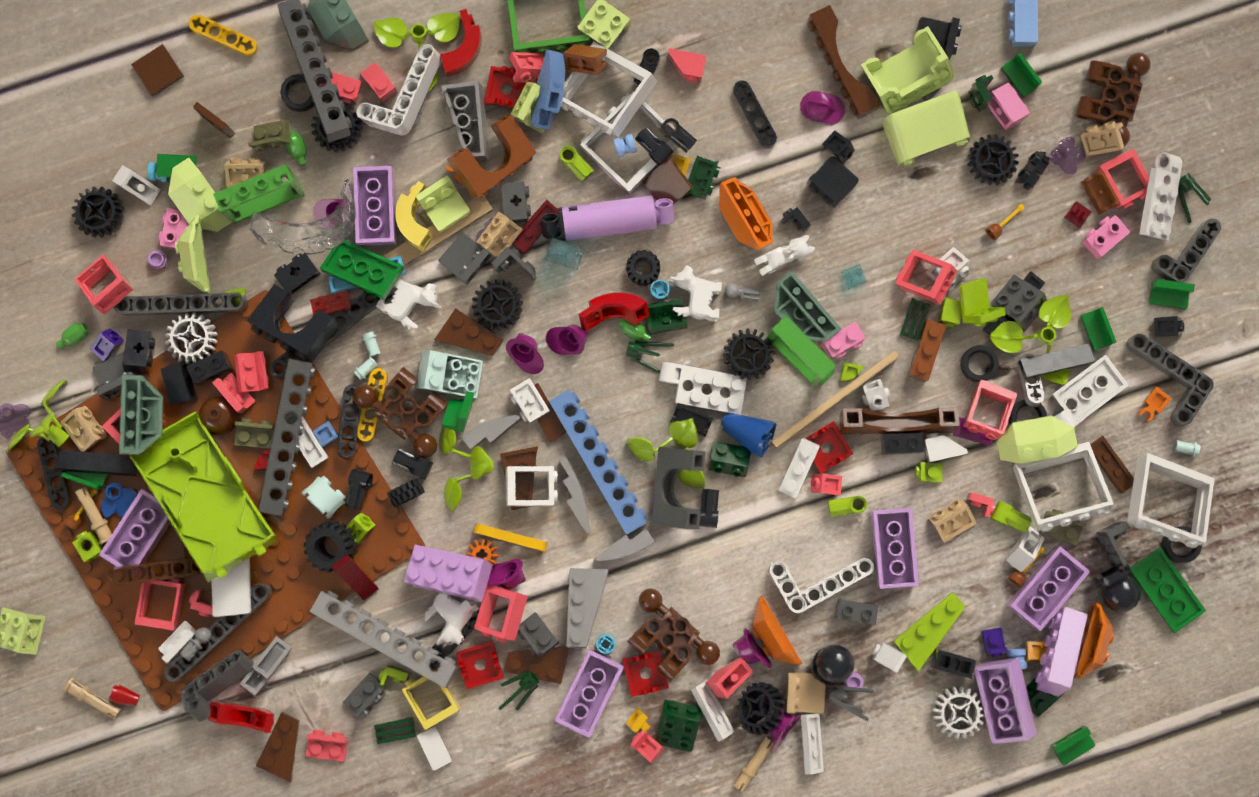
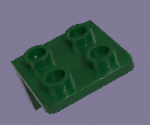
M665 699L655 740L660 745L691 752L700 725L701 708Z

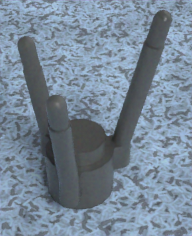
M841 684L839 688L833 687L829 702L846 709L865 721H869L868 717L861 714L863 712L862 709L846 702L848 694L845 691L874 693L873 689L846 687Z

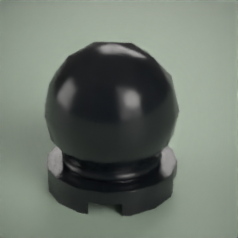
M1128 563L1123 568L1114 566L1102 572L1101 578L1094 577L1092 579L1095 587H1102L1101 596L1105 605L1115 612L1131 611L1140 601L1141 590L1135 579L1128 576L1132 571Z
M829 645L818 650L813 660H811V672L814 678L826 686H834L846 681L854 670V658L851 652L840 645Z

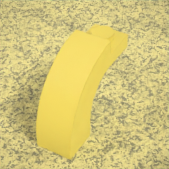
M418 181L416 185L411 187L409 196L401 193L396 205L395 215L399 230L413 247L423 252L433 238V235L428 229L416 223V211L420 205L416 195L427 189L423 183Z

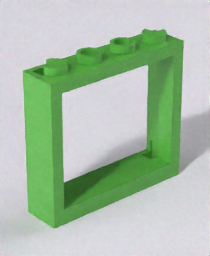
M508 0L515 52H538L545 54L547 49L561 52L568 50L574 44L590 45L589 36L585 33L580 36L519 44L514 0ZM578 0L582 21L586 16L584 0Z
M286 164L213 193L220 212L234 224L305 196L298 177ZM286 177L288 181L283 182L282 178ZM293 189H295L298 192V194L294 195ZM239 211L241 217L235 218L234 214Z
M787 316L767 336L769 342L814 386L817 384L822 386L835 373L833 369L836 365Z

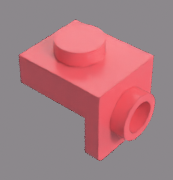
M197 589L191 594L189 600L191 604L190 609L199 611L201 616L210 617V615H213L212 605L201 602L204 590Z
M643 730L634 736L633 742L630 744L632 748L636 749L652 764L665 749Z

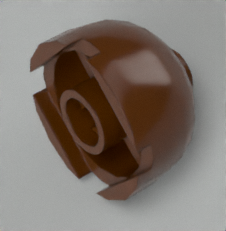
M215 396L207 399L202 404L199 410V418L208 432L223 435L233 430L235 421L238 422L239 413L236 412L225 397Z

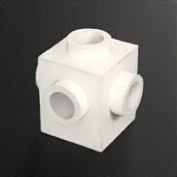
M881 379L862 384L865 395H862L865 407L869 406L871 411L877 412L889 407L888 399L891 396L888 387H883Z

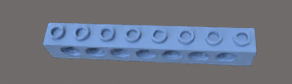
M567 390L550 400L551 406L626 535L646 524L645 519L648 518L642 508L638 509L635 503L638 500L633 491L629 493L625 486L628 485L623 475H618L616 469L619 467L615 460L608 458L606 453L609 450L604 442L600 443L596 436L599 433L595 426L590 427L587 421L590 417L585 409L581 410L577 403L580 400L576 393H571L570 390ZM568 407H574L576 414L568 417L565 414V410ZM578 423H583L586 426L583 433L575 431V426ZM593 440L595 442L594 449L587 450L584 447L585 442ZM597 456H602L605 459V464L601 467H597L594 464V459ZM606 473H612L615 476L612 483L604 481L603 477ZM617 489H621L624 492V498L621 500H616L613 497V493ZM624 507H633L634 514L631 517H626L623 514Z

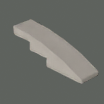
M565 456L559 460L569 475L563 482L573 496L567 500V503L588 534L591 531L584 495L576 474Z

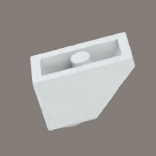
M123 165L112 180L150 206L161 191V189Z
M938 433L926 435L927 439L923 440L927 463L968 453L967 449L944 435L938 436Z
M1030 526L1027 532L1023 533L1013 546L1006 561L1022 572L1035 559L1045 537Z
M883 642L880 645L876 644L871 653L873 654V660L896 673L907 657Z

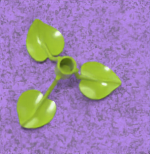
M455 13L435 15L429 19L427 28L423 24L418 23L412 26L408 34L407 25L399 18L374 21V30L379 41L386 47L397 48L402 44V39L406 40L411 36L413 42L418 44L420 49L422 43L427 39V34L429 36L434 35L435 39L442 43L454 40L459 31L460 15ZM438 70L436 71V74L432 80L428 92L432 90L437 83Z
M1068 295L1052 297L1041 305L1039 318L1047 322V324L1037 334L1022 336L1023 330L1019 324L1013 321H1006L990 334L992 343L1003 352L1016 353L1023 347L1022 340L1037 338L1040 343L1047 344L1046 353H1050L1052 341L1056 338V331L1053 328H1063L1068 325L1071 319ZM1069 369L1041 375V377L1046 381L1065 385L1069 378Z
M66 380L60 381L46 393L40 404L45 407L49 415L35 429L29 428V424L21 428L7 447L9 454L11 448L19 442L23 435L31 432V438L38 435L48 441L51 440L58 447L66 441L69 435L61 429L62 425L57 421L54 416L55 413L48 406L50 399L58 388L68 383ZM51 420H53V422L55 423L56 426H54V425L52 424V425L49 427Z
M693 419L671 423L668 427L671 438L661 444L660 447H665L673 440L677 446L685 447V449L695 447L698 438ZM633 437L626 441L628 448L638 459L645 462L654 460V453L658 452V447L653 448V444L649 440ZM682 470L677 475L678 479L689 487L704 488L706 486L705 476L702 471Z
M442 427L439 437L441 451L444 454H449L451 450L453 453L470 458L471 474L456 479L450 477L445 484V502L449 510L454 512L462 497L459 482L470 477L477 480L483 474H491L493 471V460L478 446L472 450L471 455L456 450L453 447L456 444L455 431Z

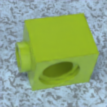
M945 298L942 301L938 323H943V325H946V328L957 327L962 316L961 301Z
M84 531L76 536L77 540L72 542L84 562H91L99 557L100 552L104 548L102 544L99 545V539L95 532L87 533V531ZM88 540L92 543V548L89 551L85 549V543Z

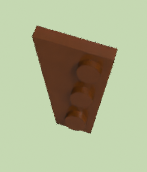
M456 308L434 339L435 341L490 356L495 354L503 342V339Z
M538 446L501 453L500 458L504 477L507 466H536ZM515 472V500H532L535 472ZM510 506V507H511V511H512V510L527 508V507H531V506Z
M567 646L555 647L543 657H540L538 654L533 655L530 650L508 652L504 672L520 675L523 671L527 673L532 671L539 680L561 684L569 648Z
M281 712L256 764L257 767L290 783L293 778L292 773L295 763L299 719Z

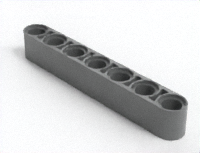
M239 293L126 296L113 308L117 313L125 316L230 313L245 311L249 303L248 299ZM221 298L222 305L216 308L215 303ZM237 298H240V299H241V304H240V306L235 307V306H234V301H235ZM202 299L203 306L197 308L198 300ZM184 300L183 308L179 309V301ZM146 301V308L141 310V303ZM165 301V307L160 310V302ZM124 302H127L128 307L123 311L122 305Z
M261 583L251 588V613L236 615L237 622L235 624L230 622L229 616L220 617L208 628L211 632V638L207 642L208 649H199L193 656L194 661L192 664L188 663L180 654L166 667L164 672L166 679L174 682L184 678L272 596L271 586ZM260 587H263L266 590V595L264 597H260L258 595V589ZM216 627H220L223 630L221 637L216 636ZM173 667L179 669L178 677L172 674Z

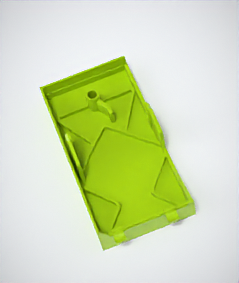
M196 411L162 430V436L141 454H129L207 582L217 577L220 579L228 575V570L255 554H258V556L267 552L265 548L277 542L275 534L245 491L241 479L228 459L224 457L206 427L201 423Z

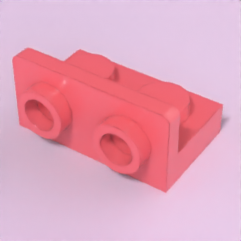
M512 52L509 59L516 70L512 78L513 81L537 83L545 57L544 54Z
M332 72L333 79H331V82L337 85L340 94L337 95L339 101L342 100L343 103L345 102L348 105L350 103L356 104L363 82Z
M263 351L233 355L238 393L258 392L268 389L269 379L266 374V358Z
M232 373L223 380L217 378L213 382L214 386L230 405L240 414L256 402L249 392L238 393L237 378Z
M313 730V733L307 734L306 757L336 761L346 760L349 737H344V733L332 732V735L324 734L325 731Z

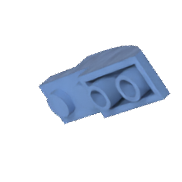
M546 50L537 85L541 87L531 119V126L549 130L554 112L559 113L565 82L564 54Z

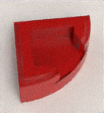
M270 449L264 451L255 462V471L266 470Z

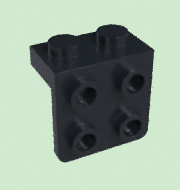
M921 17L918 22L917 31L928 26L949 60L952 55H956L958 44L955 43L956 36H960L962 26L959 25L960 19L953 17L949 23Z
M831 156L815 174L811 175L807 184L809 189L814 193H818L828 206L835 208L857 185L859 179L839 160Z

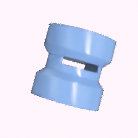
M632 134L625 135L621 139H613L618 157H622L628 152H637Z
M1007 649L1006 655L1009 659L1019 658L1021 669H1027V662L1024 658L1026 649Z

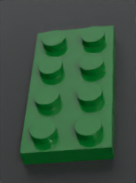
M339 238L321 265L320 270L385 300L404 271V267L401 264Z
M1158 547L1130 567L1132 570L1130 572L1173 633L1178 632L1206 612L1203 605L1161 547Z

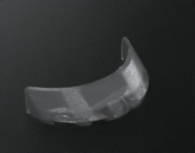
M349 179L344 181L341 196L344 199L340 206L332 214L321 220L301 224L286 223L268 218L256 212L253 213L248 227L260 242L265 245L269 243L279 247L287 253L293 254L296 251L310 255L334 249L343 243L344 239L351 233L356 219V208Z

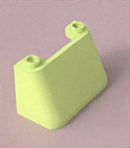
M928 26L915 33L913 37L914 45L881 63L878 58H870L861 64L882 105L890 114L898 112L944 86L954 77L949 58Z
M957 91L949 92L887 116L882 123L898 166L902 164L909 166L915 163L914 159L918 156L950 144H957V147L963 146L970 139L963 107Z

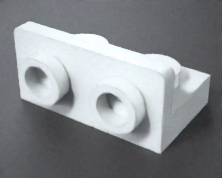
M954 247L940 259L952 264L958 271L948 290L950 291L959 280L965 278L972 269L971 264ZM933 265L926 271V275L935 282L942 268Z
M530 378L510 390L512 395L509 397L515 406L519 404L522 411L519 413L525 422L529 421L531 424L536 419L550 412Z
M184 621L159 647V651L164 654L162 659L166 663H171L181 654L182 650L190 642V638L195 639L197 630L187 621Z

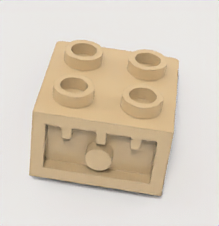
M787 672L786 712L823 714L826 685L815 679L812 673Z

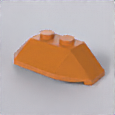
M736 177L721 182L719 184V209L738 242L756 250L772 244V222L754 191L739 182Z
M759 597L752 621L754 629L751 631L756 640L761 639L764 644L761 647L767 657L770 655L771 658L799 666L802 665L801 659L764 597Z
M1091 602L1074 678H1082L1102 667L1104 662L1106 663L1108 660V646L1114 639L1113 626L1099 603Z

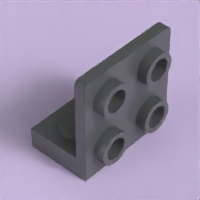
M462 232L438 261L468 285L491 258V254Z
M506 247L491 263L493 268L500 274L502 271L506 272L512 264L510 262L513 260L533 280L537 278L535 267L528 261L524 263L522 255L515 248L510 249Z
M1013 275L991 304L994 307L1005 308V314L1013 318L1025 332L1038 316L1039 309L1047 301L1044 292L1018 276Z
M124 352L93 366V371L100 387L96 388V391L106 401L121 395L122 375L138 376L135 372H124L122 366Z
M1127 521L1115 522L1097 531L1098 543L1102 548H1105L1108 562L1116 567L1127 565L1114 539L1124 536L1126 534L1125 531L1130 529Z
M368 673L343 701L355 713L353 716L355 720L366 717L373 710L371 705L379 703L386 695L384 691L387 687L381 686V682L371 673Z

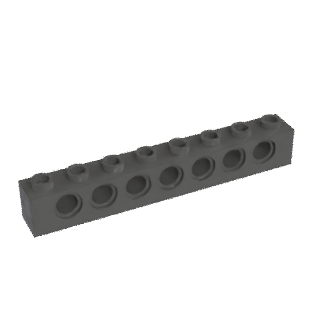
M288 0L277 4L280 17L328 142L350 136L349 128H352L351 121L343 113L346 111L342 100H338L339 90L337 85L331 82L333 75L330 67L326 68L324 64L327 60L324 52L319 51L318 47L321 45L318 36H314L312 33L315 29L312 20H307L308 10L305 3L301 4L300 0ZM308 51L313 52L312 54H305ZM314 67H318V68H319L318 70H315V71H314V70H311V69L314 68ZM321 83L326 84V85L323 86V87H319V86H318V85L321 84ZM326 100H332L330 103H324ZM333 116H338L335 120L330 119Z
M288 358L258 507L259 512L282 516L283 511H287L288 500L285 498L286 493L291 491L292 481H289L290 473L294 474L296 462H293L294 454L298 455L300 443L296 442L298 435H302L304 425L300 424L301 417H305L307 405H304L305 397L309 398L311 386H308L309 378L313 379L315 367H312L311 362ZM302 375L304 378L303 383L295 385L293 383L294 376ZM292 394L300 396V401L297 404L289 402V397ZM288 413L296 415V420L293 423L285 421ZM290 432L293 437L291 441L284 442L281 439L282 434ZM279 452H288V459L285 461L279 460ZM277 470H282L285 472V476L283 479L277 480L274 478V473ZM274 489L281 491V496L277 499L270 496V492Z

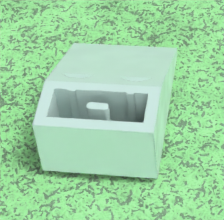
M432 350L422 351L416 389L463 397L469 391L474 393V398H477L483 361Z

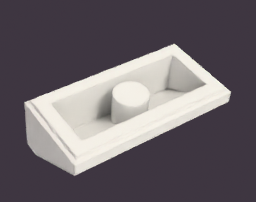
M436 726L417 735L433 771L452 762Z

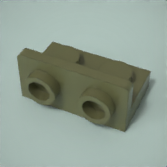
M280 120L254 126V141L248 143L249 147L256 148V151H267V148L270 147L282 148L283 145L290 144L289 121Z
M241 418L240 422L235 421V446L270 449L275 427L271 425V421L260 420V424L252 423L251 419Z
M1056 509L1046 511L1044 519L1064 514V512ZM1076 520L1070 525L1054 526L1049 531L1043 532L1040 530L1039 533L1077 546L1082 529L1086 527V523Z

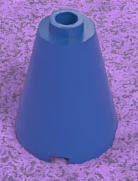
M730 413L728 416L725 415L721 422L724 432L759 457H763L770 446L768 443L770 439H773L777 426L771 420Z

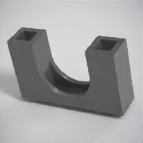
M658 447L652 524L680 529H699L701 510L683 507L678 503L674 494V482L682 470L704 471L705 451L676 447Z

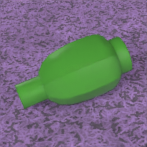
M296 131L290 132V144H286L290 155L298 159L300 166L307 164L305 159L307 153L303 137L297 134Z
M621 319L618 324L621 327L622 333L634 340L643 339L649 342L652 337L646 333L645 327L641 323L633 325L629 321Z
M83 322L71 325L62 333V339L56 343V346L62 349L66 345L74 346L86 338L89 332L88 326Z

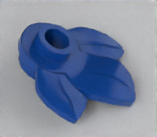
M119 483L109 484L105 489L106 497L101 502L103 515L108 518L116 512L124 517L131 503L135 500L137 493L131 488H124ZM114 489L118 490L117 496L113 495Z

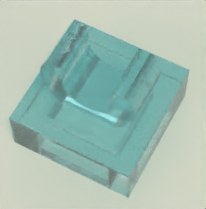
M860 264L841 271L848 289L867 281Z

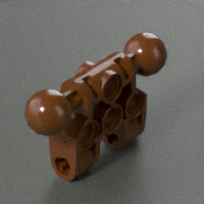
M1135 53L1128 58L1126 67L1130 73L1129 78H1127L1121 66L1092 60L1089 65L1086 81L1102 86L1103 91L1099 99L1081 96L1075 116L1101 125L1113 118L1117 119L1116 123L1122 122L1123 124L1119 131L1123 144L1126 146L1130 140L1127 124L1133 120L1143 85L1140 82V78L1148 73L1151 66L1148 56L1144 53ZM1111 74H1116L1119 77V81L1112 80ZM1111 92L1114 95V99L1107 98L1105 93ZM1124 97H1130L1132 104H1127L1124 101ZM1100 110H1106L1109 113V117H1103Z
M402 367L385 387V404L378 400L377 391L373 386L363 384L355 389L353 399L356 405L360 408H371L375 411V417L401 439L405 440L407 438L413 443L414 452L418 456L428 458L435 454L438 445L436 439L430 434H420L414 428L429 427L448 403L434 391L421 405H418L413 398L408 397L407 392L418 378L405 367ZM390 389L397 390L398 397L396 399L388 397L387 392ZM406 401L411 402L413 410L405 411L402 404ZM421 413L426 414L428 417V421L425 424L418 422L417 416ZM392 416H398L401 419L399 426L391 425L390 418Z
M648 588L641 592L639 595V605L642 610L650 613L655 612L661 618H648L627 642L641 655L653 642L657 644L659 649L665 651L666 656L656 669L670 682L691 660L690 645L696 649V656L699 662L704 665H712L718 661L720 657L718 645L712 641H703L698 636L700 632L685 617L681 616L672 606L668 609L662 603L663 599L659 591ZM676 622H680L683 625V631L676 629ZM649 623L655 624L656 632L649 630ZM664 636L670 638L671 644L669 646L664 644ZM678 649L685 652L684 659L679 658L677 654Z

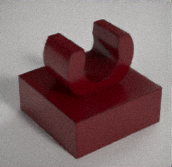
M1075 201L1064 218L1080 228L1092 211Z

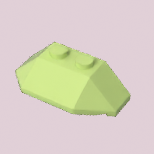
M187 158L172 169L168 195L188 224L196 215H200L201 227L204 230L218 232L232 223L230 219L220 212L213 195L215 193L190 158Z
M196 215L181 233L178 242H175L176 253H180L181 261H178L179 272H183L184 279L203 293L210 294L211 289L200 215Z
M1053 416L1013 422L1004 432V435L997 440L1000 460L1020 464L1060 457L1078 447L1074 427Z

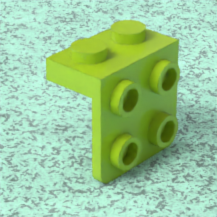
M979 278L960 285L959 295L963 323L984 326L986 322L998 321L999 317L1006 315L1005 308L990 307L986 278Z

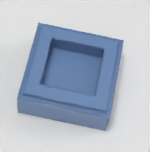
M330 421L312 431L322 448L339 438Z

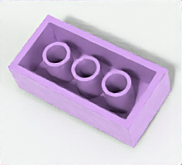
M353 167L356 244L360 247L397 245L393 167Z
M147 489L140 490L99 554L115 566L146 563L171 524L151 491ZM135 569L133 575L138 576L141 569Z
M912 508L870 511L877 588L919 586Z
M415 545L404 582L416 588L482 602L493 564L481 558Z
M1055 546L1006 606L1033 629L1041 631L1090 571L1062 547Z
M1064 607L1050 619L1048 623L1050 632L1044 640V646H1046L1045 653H1042L1040 658L1041 671H1038L1035 682L1038 683L1037 690L1059 697L1071 688L1087 614Z
M589 649L555 721L590 738L624 665Z
M1019 658L984 662L974 668L992 744L1026 741L1037 735Z

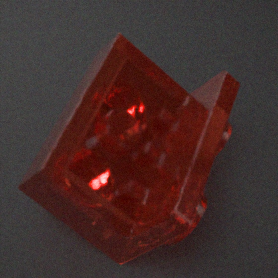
M347 290L310 299L313 316L318 309L328 315L351 309L350 302L352 298Z

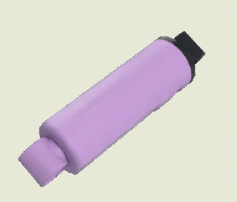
M652 196L559 207V215L547 213L540 218L543 237L554 239L562 235L563 242L655 230L657 223L669 224L675 220L673 201L662 198L654 202Z

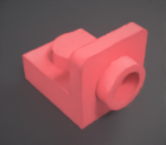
M813 474L810 482L811 493L841 495L842 476Z
M973 492L968 493L967 501H971V505L982 508L984 505L982 517L989 518V515H992L995 510L994 499Z

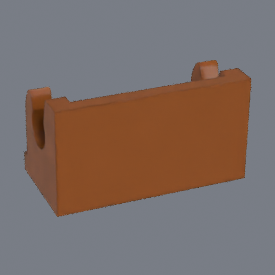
M574 44L563 53L567 71L599 75L600 71L607 65V62H602V58L607 55V49Z
M1103 169L1081 181L1098 215L1120 204Z

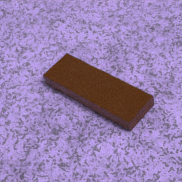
M539 383L534 386L550 411L537 420L549 441L552 442L567 432Z
M1101 436L1092 442L1090 446L1097 463L1117 491L1122 494L1132 487L1134 482L1133 476L1105 437Z

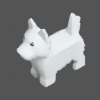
M809 235L789 241L788 246L776 248L754 259L757 266L762 263H768V265L759 270L761 275L771 274L788 265L794 259L802 261L807 255L814 252L815 247H809L807 244Z
M685 266L682 272L677 273L676 277H670V283L690 293L689 307L673 308L678 313V316H691L697 320L706 319L717 322L719 319V309L712 310L709 305H711V297L719 295V292H721L722 282L714 283L695 277L693 269L689 266Z
M398 278L394 285L397 291L392 296L394 298L391 300L392 303L387 304L383 299H380L376 304V308L384 314H388L392 319L400 321L404 327L407 326L408 330L418 328V325L408 318L416 304L441 308L437 303V286L435 284L429 283L424 288L403 282L400 278Z
M438 593L433 601V606L429 607V611L425 612V622H428L438 613L446 621L436 645L442 644L443 648L454 643L461 645L464 641L461 630L472 614L477 612L479 608L468 600L462 603L455 600V596Z

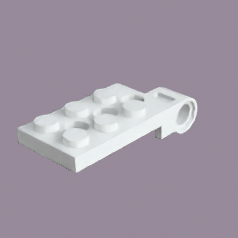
M1163 152L1155 159L1156 168H1151L1139 234L1169 241L1172 219L1175 213V202L1178 195L1182 160L1178 156Z
M1104 355L1051 394L1062 409L1054 417L1075 427L1087 416L1129 386V384L1109 358ZM1099 376L1104 377L1106 380L1104 387L1097 385L1096 380ZM1083 388H1088L1091 391L1089 398L1082 396L1081 391ZM1068 399H1072L1076 403L1073 410L1068 409L1066 406Z
M662 362L659 381L668 384H678L674 403L741 415L747 377L740 379V376ZM686 380L690 381L693 385L690 391H686L683 388V382ZM704 384H708L711 387V392L708 395L703 394L701 391ZM723 387L727 388L730 392L728 398H723L720 395V390Z

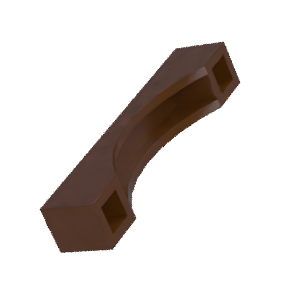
M831 5L810 14L807 25L811 32L814 31L817 37L815 39L820 49H823L825 53L824 59L828 66L831 65L833 69L832 75L836 82L839 81L842 87L840 89L844 99H848L852 115H856L857 119H860L877 111L880 103L873 89L855 79L841 61L836 43L838 19Z
M854 408L842 409L839 415L840 434L955 433L959 427L958 408H935L909 413H884Z

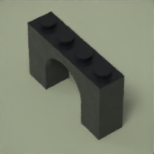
M274 284L247 321L252 326L250 329L257 335H265V338L273 344L279 343L280 347L285 351H293L295 356L302 361L307 359L313 362L339 325L332 316L318 309L302 330L296 333L281 332V320L295 300L289 292Z

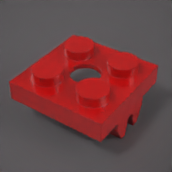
M491 66L484 104L509 109L514 108L526 85L524 82L513 81L512 78L516 73L514 67ZM510 84L512 86L511 93H502V85Z
M834 421L805 438L820 445L813 461L820 474L854 454L843 435L840 434V430ZM824 442L831 443L832 451L830 453L822 451L821 446Z
M494 640L456 651L459 669L461 670V676L464 679L466 689L504 678ZM483 659L486 662L484 670H477L475 668L476 660Z
M660 650L622 659L631 697L646 695L669 688L667 678L656 669L662 661ZM644 667L651 670V676L648 679H643L640 676V671Z

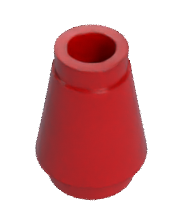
M114 685L109 700H112L113 703L137 706L140 694L122 685Z

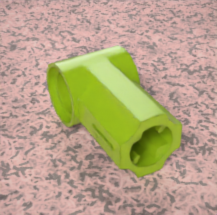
M565 146L561 149L560 161L582 182L594 172L588 163L576 152L575 148ZM569 151L573 153L574 157L571 160H566L563 158V154Z
M862 496L828 500L830 517L861 513L866 510L867 501ZM855 499H860L863 502V507L860 510H856L853 507Z
M999 500L991 515L992 520L1003 525H1009L1024 533L1027 532L1032 523L1030 516L1015 510L1013 506Z

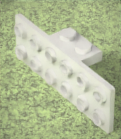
M250 558L228 570V575L221 579L217 577L212 580L213 617L251 613Z

